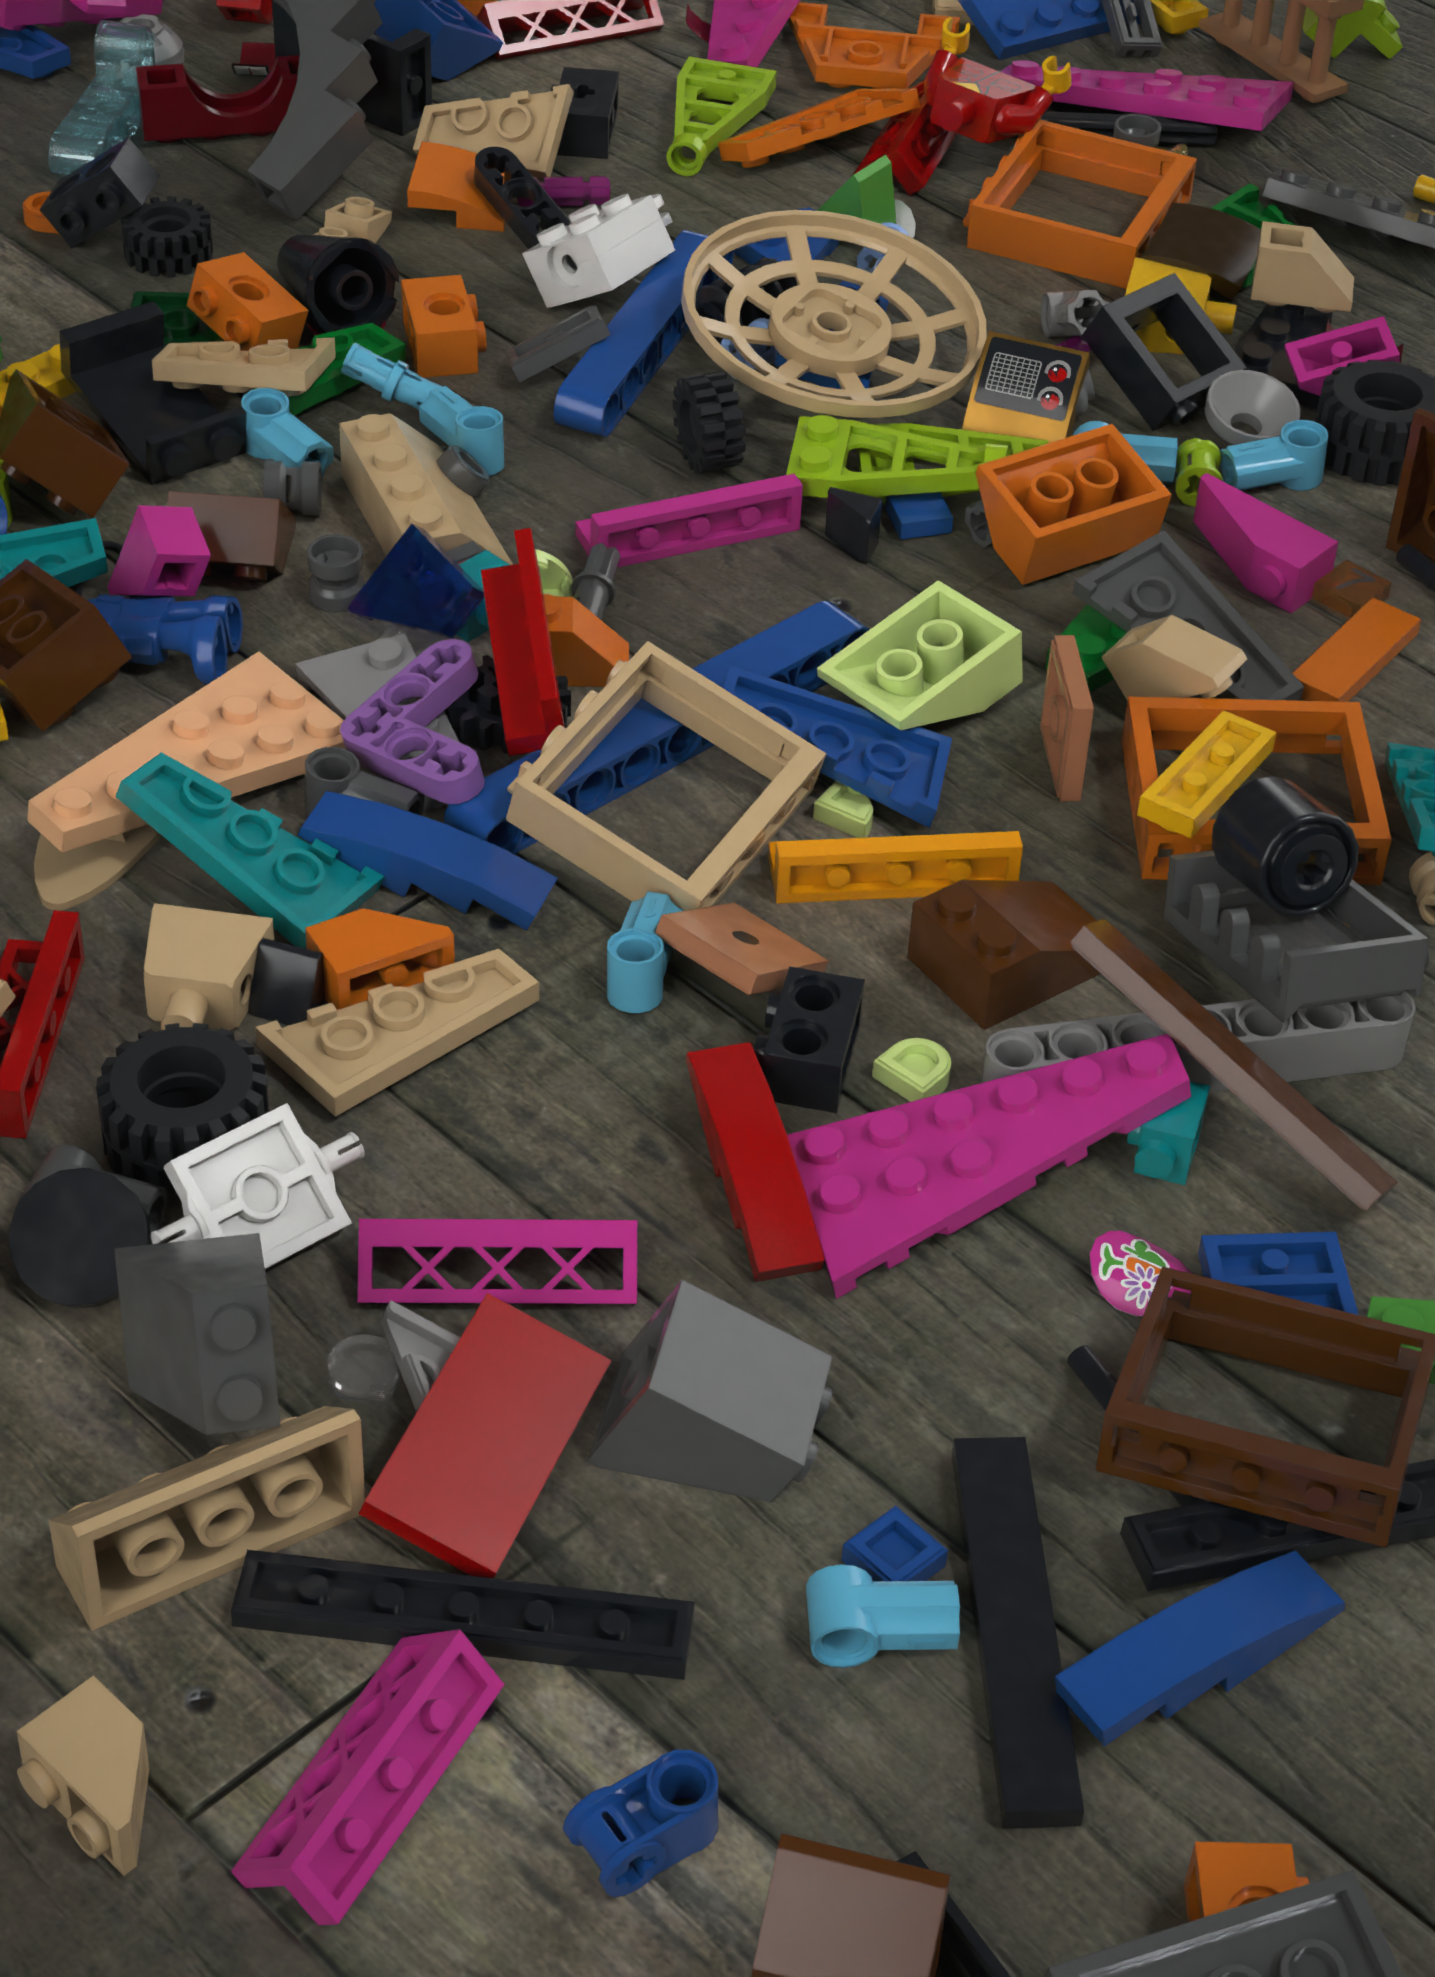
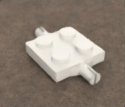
M288 1103L169 1161L163 1167L182 1202L184 1217L157 1231L151 1232L152 1244H159L175 1235L179 1237L170 1242L259 1233L266 1270L352 1224L336 1194L332 1172L364 1158L365 1151L363 1145L360 1144L339 1155V1152L351 1147L360 1140L355 1133L349 1132L345 1136L319 1148L315 1142L303 1133Z

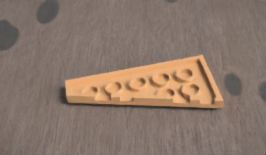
M258 651L28 800L27 821L63 853L149 825L115 796L123 779L161 752L229 789L232 792V798L305 774V761L308 755L317 749L324 747L346 749L340 732L341 724L344 720Z

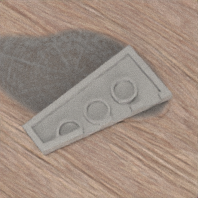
M405 633L295 663L297 680L307 691L313 689L322 698L323 704L345 720L347 716L413 661L416 655ZM423 697L404 700L398 706L415 703ZM444 711L426 726V728L459 742ZM421 750L407 753L404 756L400 757L399 760H407L418 757L425 751ZM425 795L423 812L448 804Z

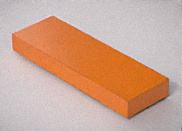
M1372 597L1293 672L1294 676L1304 686L1301 699L1305 701L1349 702L1418 635L1421 618Z

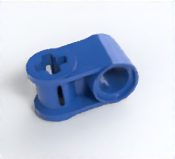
M673 1750L662 1754L654 1762L615 1784L593 1791L571 1809L564 1820V1833L572 1844L584 1846L601 1870L599 1882L607 1895L619 1897L630 1894L644 1886L658 1873L691 1854L702 1851L713 1842L718 1831V1774L713 1763L703 1754L692 1750ZM677 1799H690L696 1803L687 1806H677L670 1802Z

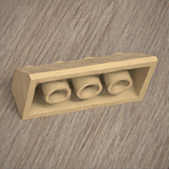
M391 413L383 415L369 414L357 420L339 423L342 478L410 598L427 594L426 559L474 541L483 550H488L503 561L513 565L473 497L457 487L438 466L437 459L444 453V449Z
M323 1406L299 1417L284 1419L280 1422L281 1426L272 1427L231 1445L219 1446L200 1458L163 1473L151 1474L140 1480L137 1484L93 1502L81 1503L68 1512L49 1519L56 1567L91 1631L242 1567L247 1549L275 1553L361 1516L358 1513L365 1501L361 1419L355 1409Z

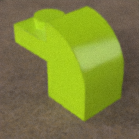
M1364 0L1362 10L1342 15L1341 18L1337 19L1331 50L1332 58L1335 59L1360 34L1388 59H1391L1403 48L1397 33L1400 25L1387 10L1384 0ZM1306 6L1303 31L1315 42L1319 17L1315 14V11Z

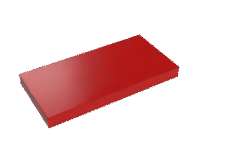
M486 1293L366 1497L358 1514L470 1576L494 1578L612 1360L495 1296Z

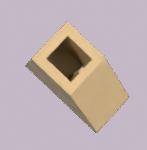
M1262 221L1253 273L1251 300L1263 301L1272 306L1291 304L1313 307L1315 310L1327 313L1337 310L1351 312L1354 276L1312 227Z
M1170 615L1132 628L1102 656V659L1128 700V696L1190 698L1200 694L1202 698L1215 697L1232 685L1233 681L1230 676L1247 660V657L1242 649L1174 615Z
M93 1675L16 1731L22 1759V1766L18 1768L17 1774L25 1791L37 1805L47 1808L52 1804L67 1819L71 1835L88 1856L96 1859L102 1854L125 1876L137 1867L150 1768L144 1724Z

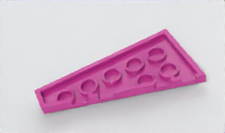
M714 0L707 59L758 67L800 0Z
M1013 61L1012 65L1007 66L1001 71L1041 87L1044 83L1042 67H1039V64L1033 61ZM1065 66L1058 67L1057 71L1062 70ZM1071 67L1072 84L1070 89L1061 94H1052L1055 102L1262 131L1291 101L1294 82L1225 78L1217 75L1189 76L1182 75L1181 71L1174 69H1158L1155 73L1087 70Z
M1168 1034L788 1134L787 1136L808 1198L825 1258V1266L836 1299L857 1288L855 1279L882 1263L889 1270L910 1258L909 1248L935 1233L950 1235L1036 1186L1035 1176L1062 1162L1066 1167H1069L1087 1157V1147L1112 1132L1125 1135L1190 1098V1079L1172 1038Z

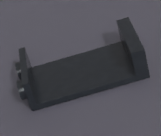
M272 0L275 60L279 56L300 55L295 22L282 7ZM417 28L393 42L372 34L362 44L371 56L369 63L378 82L364 95L357 105L365 113V121L402 137L419 127L424 107L432 105L431 34Z
M154 301L59 331L62 374L151 485L246 453V411L241 406L219 413L199 388L179 389L173 387L172 382L153 380L152 359L165 348L164 313Z

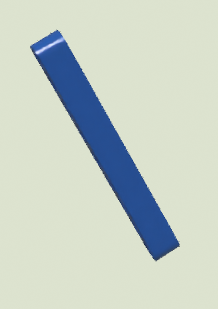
M824 600L692 669L720 687L723 686L729 665L814 692L828 684L817 676V668L870 629L833 603ZM641 698L553 795L584 815H587L713 747L714 744ZM536 750L485 777L484 788L471 800L459 804H448L444 814V823L499 846L512 854H516L538 842V840L508 822L506 816L512 794L507 791V787L518 776L520 765L525 761L533 764L541 756V750Z

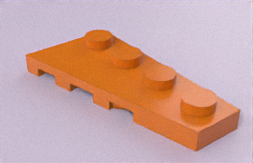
M917 88L853 90L718 142L721 160L741 162L743 168L763 165L770 161V155L799 151L805 148L807 143L828 139L839 135L841 132L921 107Z

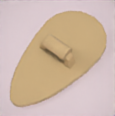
M146 825L62 853L40 834L34 860L36 890L42 905L50 910L61 911L91 899L110 887L129 871L155 845L162 835L150 825Z

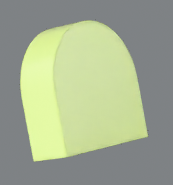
M924 1038L904 1039L894 1044L873 1061L872 1078L910 1102L939 1095L947 1088L950 1077L951 1058L943 1046L932 1040Z

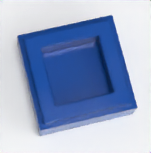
M940 492L886 496L885 510L900 539L952 533L953 516Z
M894 1506L843 1544L841 1560L846 1565L856 1566L865 1570L872 1577V1581H927L946 1566L948 1550L901 1509Z

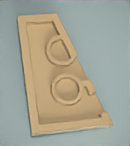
M570 84L553 86V91L530 94L526 90L513 92L509 98L482 101L479 97L426 105L423 110L413 151L418 156L422 141L454 146L477 154L488 147H502L514 153L533 177L541 179L551 177L574 91Z
M316 338V347L309 349H290L288 347V339L268 340V344L254 346L249 351H240V345L233 341L169 343L152 359L153 380L172 382V386L179 389H193L203 384L222 385L224 391L231 393L247 392L253 388H273L285 393L287 397L297 396L306 392L336 358L335 338Z

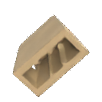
M154 903L144 963L147 1015L152 1020L161 1022V1030H165V1025L179 1023L180 1027H192L194 1023L208 1024V1028H224L229 1031L238 1028L249 1011V999L259 943L263 938L274 941L273 918Z

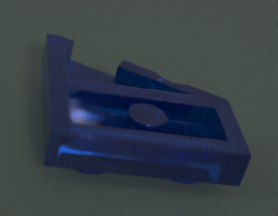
M411 523L347 609L351 613L367 620H381L399 627L412 630L421 629L431 634L453 638L485 596L484 590L425 529Z

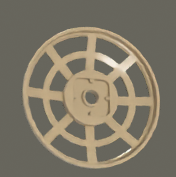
M786 210L766 212L739 219L721 227L703 240L691 255L682 283L681 304L685 321L696 342L716 364L732 377L761 394L782 403L815 413L850 418H883L902 416L929 409L951 398L968 384L977 371L987 338L986 318L980 300L969 282L952 264L931 248L904 233L880 223L851 215L827 211ZM786 237L791 260L765 265L744 276L723 256L750 243ZM807 237L845 241L885 254V256L872 273L843 263L812 260ZM905 264L932 282L948 298L955 309L927 317L924 310L914 299L892 284L891 281ZM709 269L732 288L725 304L724 322L699 316L695 308L696 292L702 277ZM817 276L839 279L861 287L858 291L840 285L818 283ZM788 277H795L798 284L787 289L777 298H774L760 288L772 281ZM880 296L887 299L909 321L891 324L888 315L876 303V300ZM745 300H748L770 315L768 329L740 325V310ZM963 325L967 337V354L961 371L953 373L931 369L936 351L935 333ZM713 336L731 340L744 359L761 373L739 361L722 347ZM918 338L919 354L914 364L887 355L890 342ZM749 343L774 346L780 355L788 361L776 369L761 358ZM878 369L900 378L881 386L864 388L858 376ZM809 371L836 379L842 389L822 387L801 381L798 378ZM917 382L938 386L928 392L905 398L874 400L902 392Z

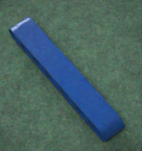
M683 230L673 242L675 251L656 263L607 325L611 335L592 344L560 385L553 408L555 424L607 437L613 431L689 330L681 304L682 283L691 255L708 235ZM734 250L723 256L731 265L733 263ZM709 269L702 277L698 289L705 285L708 286L721 278Z

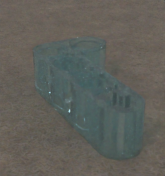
M102 20L99 23L94 41L97 75L51 137L48 162L52 173L70 174L128 137L131 139L140 127L135 67L156 65L154 39L150 27Z

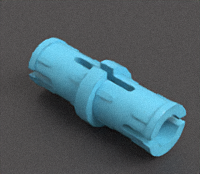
M356 342L351 346L341 368L342 374L359 380L381 392V398L389 402L395 399L417 410L426 401L431 390L443 387L408 370L409 364L401 360L394 363L360 346Z

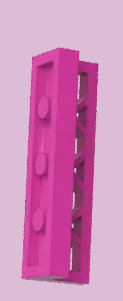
M789 474L591 514L590 519L575 521V535L588 556L592 547L596 544L603 543L607 548L615 547L620 554L618 567L797 531L800 530L803 485L795 474Z
M359 1218L357 1303H390L391 1300L395 1303H481L486 1293H489L506 1303L637 1304L638 1220ZM373 1248H404L422 1269L402 1289H373ZM415 1248L442 1249L428 1262ZM454 1248H473L492 1267L472 1289H454L434 1269ZM484 1248H506L511 1250L497 1262ZM523 1249H543L562 1268L542 1289H523L504 1269ZM554 1249L582 1250L567 1263ZM592 1249H623V1290H594L573 1268ZM429 1274L443 1289L413 1288ZM499 1274L513 1289L483 1288ZM568 1274L583 1290L553 1288Z
M460 1629L402 1637L231 1870V1873L244 1888L285 1886L317 1925H338L505 1685Z

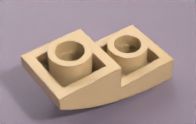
M348 197L345 199V202L326 210L324 227L320 228L319 232L313 235L357 237L376 243L390 224L392 212L374 207V201L368 198Z

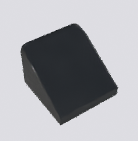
M830 487L827 498L825 536L856 559L868 563L879 544L882 499Z
M263 938L259 943L249 999L250 1014L270 1021L277 1020L278 1023L288 1026L307 1020V1010L322 1006L325 1001L322 953Z

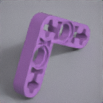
M446 639L434 643L347 716L341 724L340 732L346 750L354 753L359 760V765L446 804H459L469 801L480 793L484 788L485 778L476 751L469 746L426 728L430 722L476 682L478 670L470 645L458 639ZM423 697L415 703L398 706L404 700ZM421 750L425 751L418 757L407 760H399L400 757L404 756L407 753Z

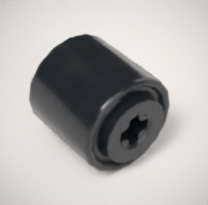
M1275 776L1254 779L1235 790L1220 808L1212 832V848L1218 864L1277 913L1292 917L1316 914L1335 903L1349 887L1358 865L1359 846L1353 829L1338 815L1295 783Z

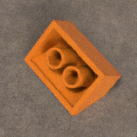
M1113 424L980 464L976 470L977 482L993 548L1022 585L1125 552L1160 532L1172 496Z

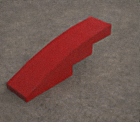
M746 1042L687 1052L685 1059L715 1176L722 1177L735 1229H742L755 1282L821 1270L825 1258L808 1198L776 1103L751 1043Z

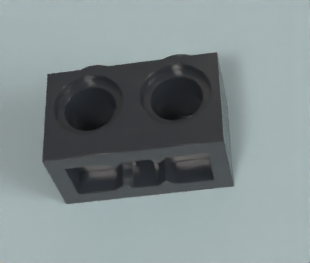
M128 137L61 178L39 210L69 246L73 248L143 206L159 180L160 175Z
M789 966L782 991L771 990L765 1016V1028H771L769 1035L758 1033L754 1052L776 1103L831 1113L838 1112L861 1026L865 979Z

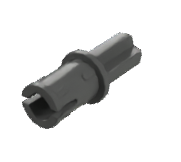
M603 543L592 547L584 572L578 574L572 582L573 597L600 620L603 618L605 607L612 603L616 595L613 579L620 559V554L615 547L607 548Z

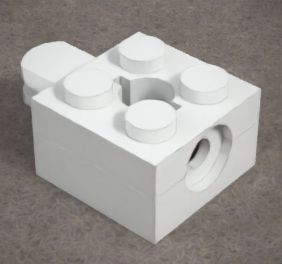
M628 193L602 204V210H598L596 204H591L570 214V225L565 227L564 223H560L536 235L539 243L522 253L547 309L612 291L675 251L665 227L673 222L669 212L660 214L658 212V208L664 205L661 194L648 195L632 201Z

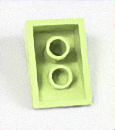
M938 580L817 668V676L897 729L905 730L984 712L1023 682L1022 631Z

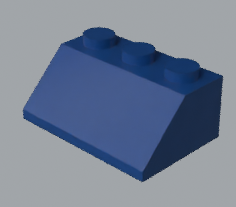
M376 0L374 3L383 22L374 32L379 37L393 42L415 28L431 34L432 77L449 81L498 52L504 44L498 36L457 0Z

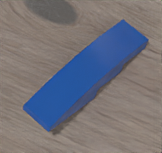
M329 791L324 793L297 835L311 844L317 838L339 850L336 858L359 872H362L364 867L368 866L384 875L385 877L381 885L403 898L412 884L464 914H466L475 900L526 931L558 877L499 846L445 823L387 804Z
M1295 1550L1240 1571L1176 1602L1121 1633L1055 1676L1056 1692L1105 1747L1157 1710L1167 1719L1218 1683L1228 1692L1344 1611L1345 1602Z

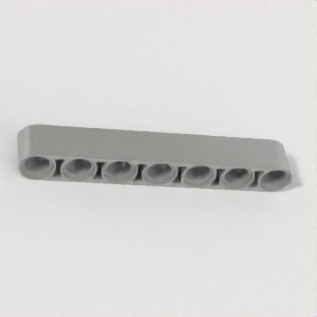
M1402 991L1401 995L1298 1009L1284 1023L1256 999L1202 1005L1286 1082L1379 1071L1396 1067L1402 1062L1416 1009L1414 1000L1405 991ZM1144 1012L1004 1029L990 1036L986 1043L981 1083L1167 1033ZM1172 1038L1190 1081L1209 1085V1092L1228 1089Z

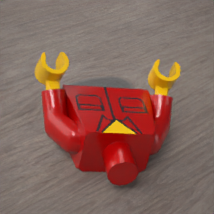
M952 17L947 18L943 22L941 40L943 50H937L924 80L926 100L928 105L932 107L930 121L946 131H953L987 144L1030 132L1054 101L1052 94L1064 93L1070 89L1072 84L1070 63L1068 62L1062 70L1057 71V57L1054 55L1049 56L1042 63L1044 83L1041 87L964 57L958 59L956 55L962 54L968 49L970 23L967 22L963 32L952 33Z

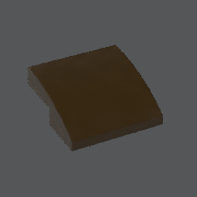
M1173 202L1141 258L1207 274L1212 278L1210 288L1232 301L1242 287L1256 260L1261 229L1222 211L1204 206Z

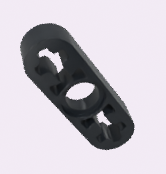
M488 147L476 155L474 166V183L528 249L539 243L536 236L540 233L539 228L544 231L560 223H564L565 227L570 225L567 216L510 150L502 147ZM515 197H525L533 201L534 204L528 207H518L509 200Z

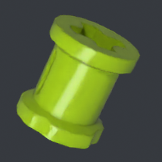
M1193 438L1178 446L1176 457V472L1178 476L1175 481V492L1178 498L1186 505L1196 507L1200 477L1208 473L1223 481L1221 473L1218 471L1221 463V453L1218 446L1212 441ZM1189 454H1191L1192 465H1189Z

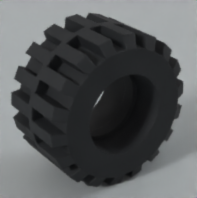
M1356 361L1348 363L1347 367L1334 369L1332 375L1327 376L1323 381L1315 421L1325 427L1329 435L1325 465L1333 467L1334 472L1342 476H1349L1352 480L1358 482H1369L1380 486H1386V484L1399 486L1414 412L1418 408H1422L1435 414V376L1424 373L1422 369L1407 366L1395 361Z
M179 1023L165 1025V1030L154 1032L152 1029H148L138 1033L137 1041H124L115 1048L116 1057L106 1058L101 1066L102 1076L97 1077L96 1091L104 1154L108 1155L109 1166L115 1174L123 1173L125 1177L165 1187L167 1192L175 1193V1199L180 1198L163 1168L169 1161L270 1112L267 1075L261 1055H254V1047L247 1040L235 1041L234 1032L224 1028L211 1031L208 1028V1024L194 1023L192 1027H180Z

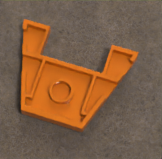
M799 2L787 20L815 82H824L835 88H847L855 85L872 87L873 89L909 88L931 65L937 50H943L941 45L943 22L947 18L952 17L951 32L956 34L959 33L960 17L920 13L917 34L826 26L828 5Z

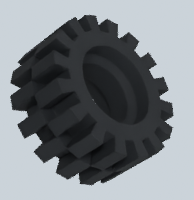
M167 196V201L160 202L159 197L150 198L151 204L144 202L143 206L121 218L124 259H126L130 267L135 266L137 272L144 273L149 269L150 276L158 277L160 272H167V277H176L175 271H182L184 275L191 274L192 267L196 268L198 263L212 259L213 244L210 213L208 210L204 211V206L200 203L192 206V200L184 198L181 202H176V196Z
M721 371L678 379L676 382L677 386L674 387L673 391L676 400H673V410L676 412L677 417L673 419L674 426L678 427L679 430L677 435L678 444L683 445L682 455L684 460L688 459L690 470H694V473L698 474L739 466V463H742L744 459L742 452L746 450V444L742 437L746 436V427L742 426L741 418H744L743 409L738 407L740 398L737 391L733 392L734 383L732 379H728L727 373Z

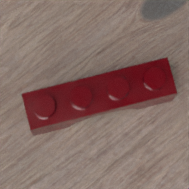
M300 55L277 57L272 70L260 84L250 90L237 94H220L203 88L192 79L183 63L135 67L139 113L144 141L155 140L159 143H172L181 138L194 137L216 140L226 135L249 133L254 136H265L273 131H277L287 114L297 84Z

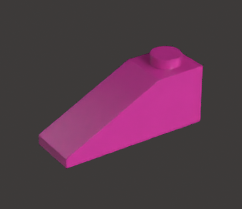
M1208 473L1200 477L1193 522L1248 591L1289 613H1293L1330 586L1338 541Z

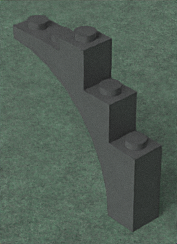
M273 0L288 13L297 27L300 49L297 84L287 114L274 137L247 171L262 199L295 221L312 206L373 141L364 123L366 115L357 103L378 82L369 63L371 56L362 45L383 23L374 5L376 0Z

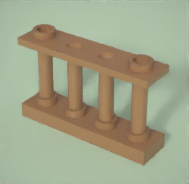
M1225 0L1224 12L1200 19L1199 28L1214 37L1218 43L1226 45L1277 80L1294 82L1293 90L1300 94L1304 100L1312 103H1321L1328 98L1348 92L1349 84L1328 71L1337 19L1341 18L1342 15L1362 10L1364 0H1289L1282 40L1270 33L1275 0H1257L1253 21L1241 14L1243 0ZM1306 6L1315 11V14L1319 17L1312 59L1299 52Z

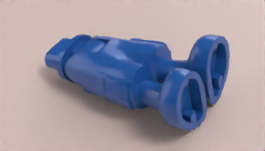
M100 594L97 598L87 599L96 606L131 654L132 658L127 662L157 665L158 663L166 662L168 650L182 652L190 656L196 677L200 682L207 685L227 672V653H236L241 645L243 616L240 603L233 596L212 595L202 600L176 602L173 596L125 598V596Z

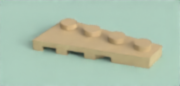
M498 948L424 972V982L410 987H394L390 983L368 990L367 1001L339 1010L335 1008L332 1002L307 1010V1020L281 1028L278 1021L275 1020L255 1027L256 1045L336 1117L539 1001V981Z

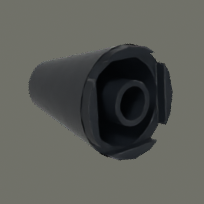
M296 235L289 238L282 245L277 258L279 272L299 302L309 310L308 315L313 322L325 333L368 323H374L381 327L383 322H386L393 313L397 299L393 297L395 281L399 283V272L391 255L378 244L368 239L357 237Z

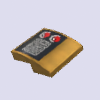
M989 331L975 374L962 430L1048 440V443L1070 437L1076 420V405L1090 365V353Z

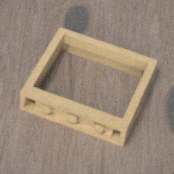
M647 641L628 662H623L619 659L608 676L606 686L599 693L595 690L587 693L575 712L574 720L567 728L558 725L551 732L542 747L541 756L533 764L525 761L520 765L518 776L507 787V791L512 794L506 820L631 901L640 900L649 891L668 894L671 901L677 907L683 909V911L715 906L813 791L826 753ZM641 698L772 781L688 880L677 875L553 795Z

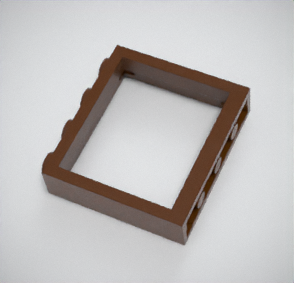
M1162 1266L1104 1414L1096 1471L1387 1548L1435 1361V1334ZM1171 1286L1192 1291V1294L1174 1290L1172 1297H1168ZM1172 1339L1401 1397L1402 1400L1384 1466L1144 1405L1168 1340ZM1402 1344H1406V1345H1410V1346H1414V1347H1418V1348H1422V1349H1421V1351H1417V1350H1413V1349L1401 1347V1345H1402ZM1361 1490L1376 1493V1495L1361 1492Z

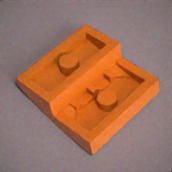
M422 141L407 189L408 207L456 211V228L504 232L506 226L504 219L474 183V166L477 153L454 146Z

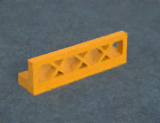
M1019 831L768 842V861L776 904L925 897L961 880L1019 881L1023 852Z

